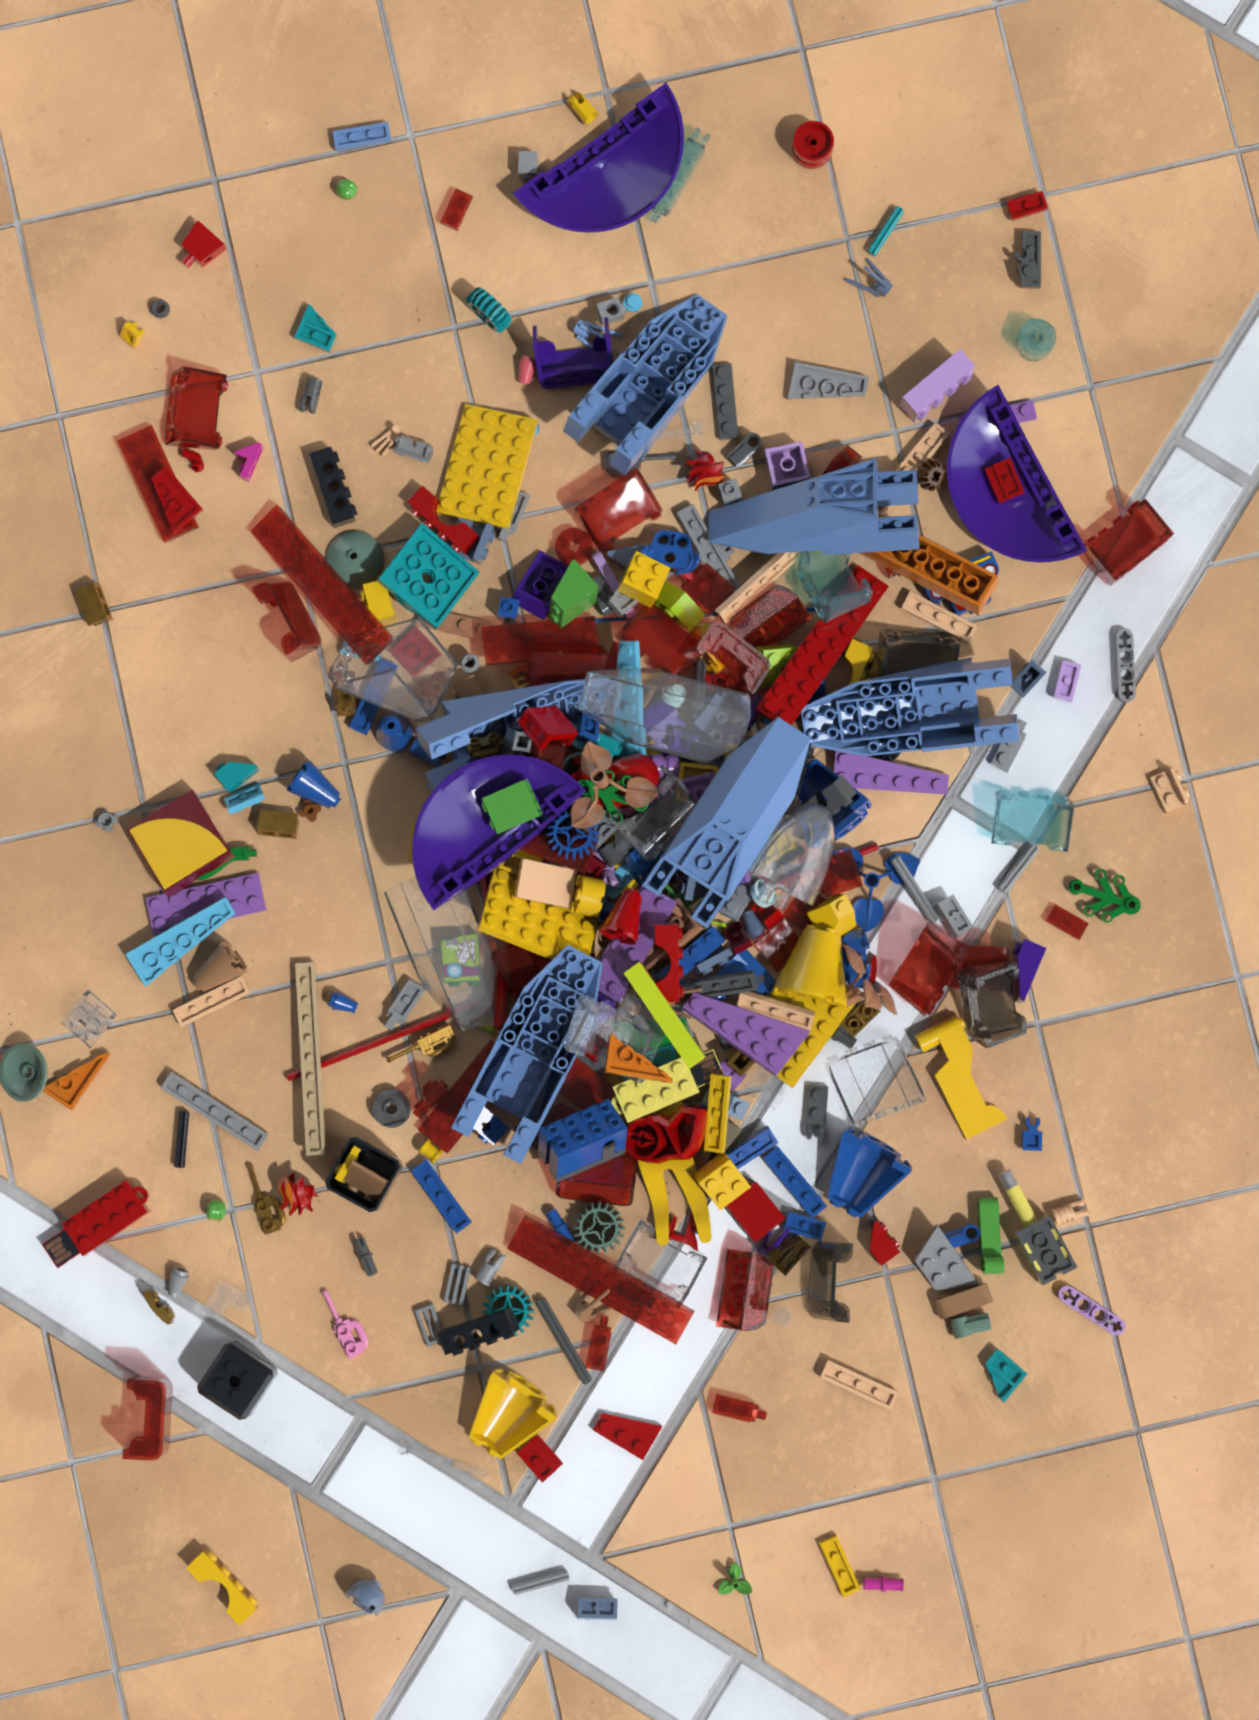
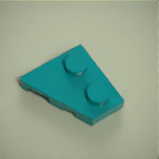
M308 304L294 338L330 353L337 334L326 324L314 308Z
M998 1348L985 1362L999 1398L1004 1403L1027 1376V1373Z

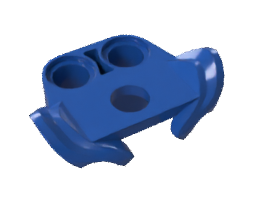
M658 531L651 545H645L641 549L642 554L670 568H675L676 575L693 572L700 560L699 554L692 551L690 537L682 532ZM664 538L668 542L666 544H660L658 540ZM679 541H684L687 545L684 547H680L677 545V543ZM668 553L673 554L676 559L674 562L668 563L664 559L665 555Z
M855 929L845 933L841 942L842 945H848L862 955L866 973L862 974V977L853 987L863 988V981L865 979L869 980L871 963H867L866 949H870V945L865 931ZM842 947L844 976L848 984H851L858 974L850 965L846 950Z

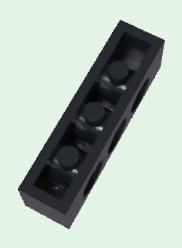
M330 446L309 453L334 528L355 522L354 516L358 514L355 505H350L348 498L352 496L349 487H344L342 480L346 478L343 469H338L337 462H340L337 451L333 452ZM331 465L334 467L332 472H324L326 466ZM338 483L339 488L336 491H332L329 489L331 484ZM338 501L345 502V506L343 508L339 509L335 507Z
M511 1307L445 1328L437 1334L444 1354L452 1353L455 1356L463 1353V1349L469 1348L471 1351L481 1347L480 1344L485 1342L487 1345L498 1342L497 1339L501 1337L504 1340L515 1336L514 1333L520 1330ZM494 1324L498 1326L499 1331L495 1330ZM477 1329L481 1331L482 1337L477 1334ZM460 1335L464 1337L465 1342L460 1339Z

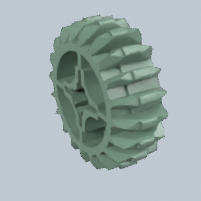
M600 1201L597 1203V1208H594V1204L590 1203V1210L586 1206L583 1207L586 1212L585 1214L578 1211L577 1214L581 1216V1219L574 1218V1221L579 1223V1226H573V1229H579V1232L575 1233L574 1237H581L577 1241L578 1244L582 1241L585 1242L582 1249L585 1250L587 1246L591 1247L589 1253H592L594 1248H597V1254H600V1248H604V1252L608 1253L607 1246L614 1250L615 1247L612 1243L620 1244V1241L616 1239L617 1236L624 1237L623 1234L619 1233V1230H625L624 1226L619 1227V1223L624 1222V1219L617 1220L616 1217L620 1216L621 1213L617 1212L614 1215L612 1212L615 1210V1207L613 1206L608 1210V1203H605L604 1208H601ZM597 1211L607 1213L612 1217L613 1221L602 1222ZM592 1214L593 1225L583 1230L585 1218ZM595 1218H597L600 1225L609 1224V1226L604 1227L605 1229L601 1233L603 1238H601L598 1231H589L595 1226ZM615 1226L613 1237L606 1242L605 1230ZM596 1234L601 1244L590 1242L584 1235Z

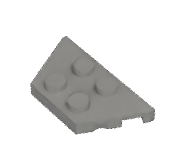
M936 1224L933 1228L934 1231L929 1238H926L922 1249L914 1257L917 1265L935 1290L978 1284L974 1275L941 1228Z

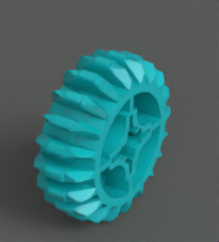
M476 287L466 297L467 304L476 316L490 328L501 333L510 326L509 324L512 322L510 314L488 291L481 287Z
M506 1285V1291H503L502 1286H499L498 1290L500 1293L498 1294L493 1289L491 1292L494 1297L486 1296L490 1303L483 1302V1306L488 1307V1310L484 1309L482 1313H488L489 1315L504 1310L508 1301V1306L512 1307L513 1311H518L514 1312L515 1315L524 1314L522 1321L518 1324L520 1332L524 1333L522 1325L529 1327L530 1324L526 1320H533V1317L528 1316V1313H534V1309H528V1306L533 1305V1302L527 1303L525 1301L530 1297L529 1294L523 1298L521 1295L524 1290L521 1289L517 1293V1286L513 1287V1291H509V1285ZM505 1295L504 1306L492 1308L495 1300ZM511 1295L518 1298L524 1308L514 1307L511 1303ZM494 1324L495 1330H499L498 1326Z

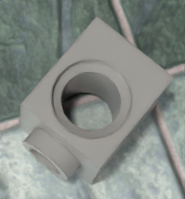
M519 151L518 179L530 181L537 176L538 151Z
M618 297L597 303V311L602 326L605 325V317H608L609 324L624 320V313H626L625 305L623 302L620 303ZM609 308H615L617 312L611 315L607 312V310Z
M737 479L718 484V492L723 506L742 500Z

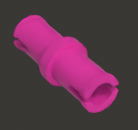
M881 1576V1578L864 1577L863 1589L881 1590V1592H886V1590L903 1591L904 1579L886 1578V1576Z

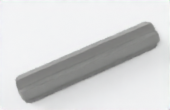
M1031 844L1000 883L998 889L1002 893L1008 892L1038 853L1039 849Z
M562 1570L513 1584L512 1590L514 1595H519L568 1581L569 1574L567 1570Z

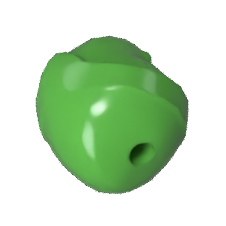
M343 179L339 180L336 191L340 198L350 200L355 196L358 187L353 181Z
M219 1200L209 1201L206 1206L207 1218L218 1221L222 1220L226 1215V1204Z

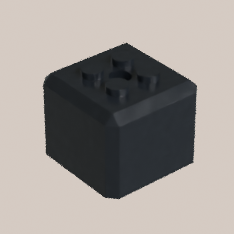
M353 1137L348 1139L325 1184L328 1190L366 1211H378L403 1169V1164L400 1159L360 1137ZM354 1146L361 1149L358 1154V1162L390 1180L379 1201L375 1200L373 1203L364 1198L365 1193L360 1190L356 1193L347 1188L348 1183L344 1184L335 1179L336 1174L334 1172L340 1163L343 1164Z
M232 1341L224 1344L197 1385L199 1394L238 1420H243L252 1415L277 1377L278 1371L277 1367L238 1341ZM232 1376L240 1378L241 1382L238 1387L231 1386L230 1378Z

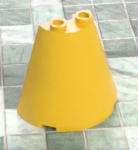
M806 925V929L803 930L774 984L771 994L787 998L795 995L824 1000L827 1004L846 1007L847 998L841 936L835 934L836 930L832 928L819 930L816 926Z
M495 1369L490 1375L469 1438L477 1446H486L488 1454L501 1460L557 1418V1412L553 1404L549 1405L546 1402L547 1396L530 1381L512 1371L504 1373L503 1369Z

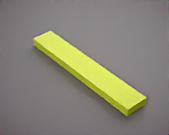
M641 962L627 970L624 975L688 1068H692L703 1060L706 1056Z

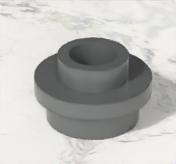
M156 300L151 305V312L154 317L162 319L168 316L170 306L165 300ZM163 307V312H158V308Z

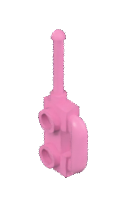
M323 1290L322 1295H324L336 1320L334 1332L338 1334L337 1338L339 1341L341 1340L347 1357L351 1359L365 1352L364 1349L368 1346L369 1340L361 1323L357 1320L350 1321V1319L343 1321L339 1317L328 1291ZM354 1328L361 1340L359 1342H356L351 1332Z

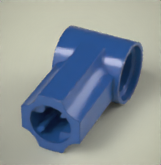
M966 1224L963 1227L945 1233V1236L953 1247L956 1248L978 1240L980 1230L974 1224ZM970 1227L976 1230V1235L973 1238H968L965 1234L966 1230Z

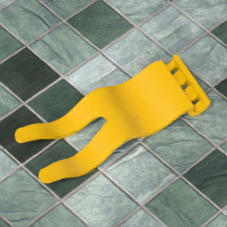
M682 1100L641 1118L656 1114L671 1117L683 1105ZM693 1157L689 1160H670L661 1164L646 1163L638 1160L652 1203L657 1243L665 1246L669 1242L668 1197L663 1174L667 1169L674 1172L687 1198L700 1241L702 1243L710 1242L712 1234L709 1209L704 1189L693 1175L697 1171Z

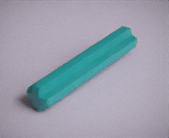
M896 206L871 243L867 251L870 255L876 256L904 214V210L901 207Z

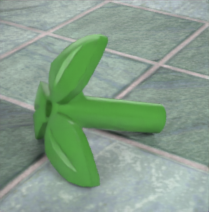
M733 1563L729 1567L728 1575L732 1580H723L718 1588L719 1594H729L733 1589L738 1590L741 1594L752 1593V1587L747 1580L738 1581L742 1571L737 1563Z

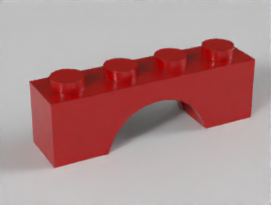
M422 485L408 501V504L411 506L409 510L417 517L421 515L425 519L423 523L430 529L434 527L438 530L436 534L443 541L448 539L452 543L450 547L457 553L461 551L466 555L480 540V537L464 522L457 525H447L439 521L437 513L439 500Z
M655 923V945L662 947L668 953L671 960L669 972L663 978L657 980L656 985L668 1002H680V997H684V987L680 985V978H683V966H679V958H683V947H679V939H682V927H679L678 923Z

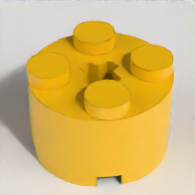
M578 874L572 897L574 901L571 903L570 912L598 917L603 904L601 900L605 896V881Z

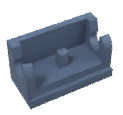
M578 1598V1620H617L618 1599Z

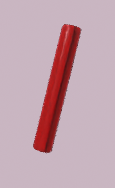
M506 961L498 963L494 1028L498 1031L503 1029L506 1022L509 964Z

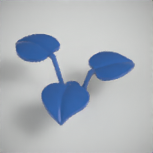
M852 848L832 850L831 864L837 876L843 880L850 881L855 878L857 873L864 877V883L869 888L868 899L860 898L852 906L855 911L856 923L862 930L868 932L875 928L884 915L883 903L878 899L872 900L873 888L879 885L880 879L890 875L894 883L905 884L891 863V860L896 856H900L914 878L920 864V860L917 857L906 853L893 854L885 861V867L888 872L881 875L876 873H868L866 875L859 871L864 864L863 856L859 851Z

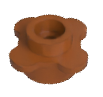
M305 800L303 808L299 810V815L308 818L310 822H314L318 812L321 811V806Z

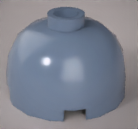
M373 1578L370 1581L366 1579L355 1581L345 1593L348 1599L350 1596L355 1599L353 1601L355 1605L370 1614L374 1611L375 1616L379 1614L385 1603V1595L380 1588L381 1584Z

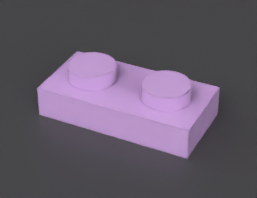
M1062 661L1053 698L1068 702L1073 701L1081 664Z

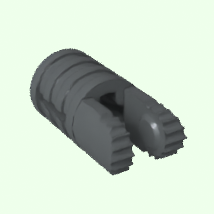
M312 377L306 378L299 406L300 412H306L309 404V412L315 414L323 381Z

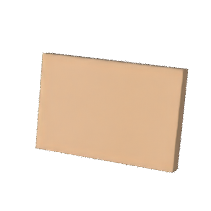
M521 859L515 897L569 909L571 908L577 870Z

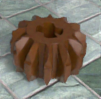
M933 458L921 461L922 466H916L918 468L917 481L920 487L929 491H934L935 488L941 489V483H946L943 480L947 476L944 472L946 467L942 465L940 460Z

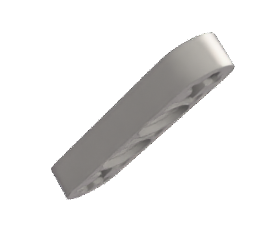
M1123 628L1115 635L1117 696L1121 702L1129 703L1136 696L1133 633L1129 629ZM1123 633H1125V636H1129V639L1125 641V646L1129 645L1130 648H1119V646H1123V639H1119ZM1123 651L1130 654L1129 661H1122L1120 653ZM1123 670H1127L1131 673V678L1129 680H1123L1121 678V672ZM1131 683V685H1129L1127 689L1128 692L1132 695H1130L1128 699H1126V697L1122 695V693L1125 691V685L1121 686V684Z

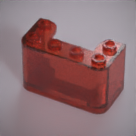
M1146 498L1141 502L1139 500L1134 502L1127 510L1128 514L1122 517L1120 515L1112 522V527L1109 529L1107 527L1103 528L1097 534V537L1095 535L1091 536L1084 544L1087 549L1084 554L1110 586L1114 585L1174 535V532Z
M721 621L695 625L678 649L680 654L689 659L695 658L698 654L701 655L707 651L729 668L730 671L725 677L724 686L725 689L728 688L733 692V696L754 695L770 670V661L767 657Z
M133 1376L127 1379V1389L135 1393L136 1400H146L144 1436H136L131 1440L130 1447L123 1449L122 1459L157 1460L169 1450L173 1386L168 1378Z

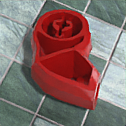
M633 754L612 760L609 770L614 772L615 777L613 781L615 783L621 780L624 775H630L632 778H645L655 786L658 785L660 778L658 767L648 756ZM581 768L571 775L576 781L582 779L591 781V778L586 776ZM606 773L609 779H611L612 774ZM625 778L624 783L627 784L630 778ZM583 786V788H584V789L586 790V792H587V791H588V787H587V786ZM618 790L614 793L626 795L627 792ZM598 797L597 804L601 805L604 811L607 810L601 797ZM612 801L616 808H619L623 805H627L616 801Z
M681 1105L671 1117L656 1114L636 1119L627 1128L625 1147L631 1156L646 1163L661 1164L670 1160H689L702 1146L706 1132L708 1108Z

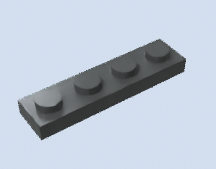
M731 363L713 365L719 439H738Z
M753 970L685 980L680 983V985H683L684 990L702 988V991L694 993L709 998L756 991L759 987ZM693 993L684 994L685 1001H688Z

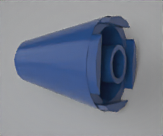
M389 713L378 721L375 728L376 739L385 749L399 751L406 748L412 740L413 726L406 716L399 713Z
M309 759L301 766L293 777V782L286 788L288 792L328 809L331 806L335 808L341 800L338 797L340 795L339 791Z

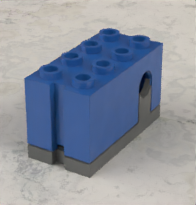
M607 1099L541 1127L539 1131L538 1155L545 1165L549 1164V1172L554 1181L558 1183L625 1154L627 1127L611 1101Z

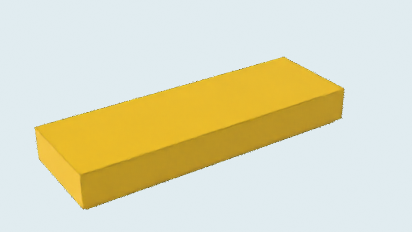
M837 1535L818 1542L843 1598L861 1590Z

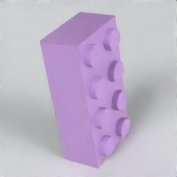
M959 349L902 397L899 406L913 422H916L918 419L922 421L928 416L931 408H938L946 396L951 397L957 391L960 384L964 386L972 379L971 376L974 374L975 365Z

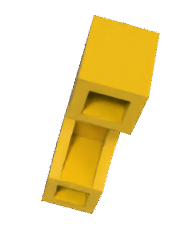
M854 639L851 640L843 658L851 670V680L848 685L864 680L867 673L864 668L866 664H871L874 654L871 653L873 647Z
M205 1549L186 1569L198 1582L215 1580L227 1589L229 1605L226 1612L240 1626L259 1607L257 1605L258 1601L252 1594L248 1595L243 1590L245 1587L239 1580H234L230 1576L231 1572L225 1565L221 1566L216 1561L218 1558L212 1551L208 1552Z

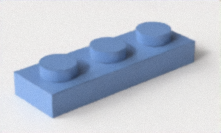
M388 122L332 131L336 151L391 142Z

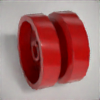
M808 121L797 128L793 136L792 154L799 165L808 169H816L824 166L829 161L834 147V136L831 129L820 121Z

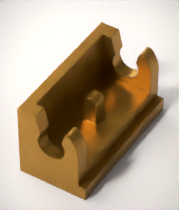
M93 582L75 590L88 626H97L113 620L100 584Z
M348 672V677H342L341 673H339L336 680L337 716H355L356 680L354 672Z
M260 809L257 825L258 835L297 839L298 813Z

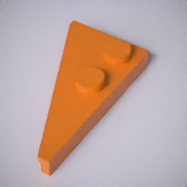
M609 1035L605 1073L670 1084L673 1082V1079L666 1072L655 1067L647 1058L640 1053H636L629 1045L622 1043L615 1035Z
M106 1052L79 1066L65 1076L45 1086L43 1092L73 1111L111 1054Z

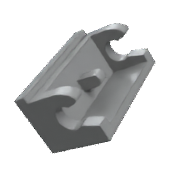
M953 894L933 906L940 922L952 940L973 928V925Z

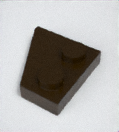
M796 1235L766 1253L764 1257L786 1276L811 1246L799 1235Z

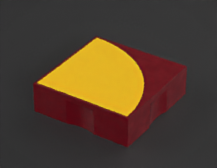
M193 789L127 829L163 892L169 898L191 885L200 876L212 872L235 857Z

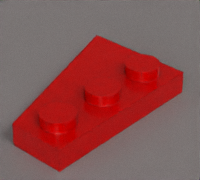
M167 466L152 477L173 534H175L200 514L203 509Z
M602 1413L593 1431L644 1460L663 1426Z

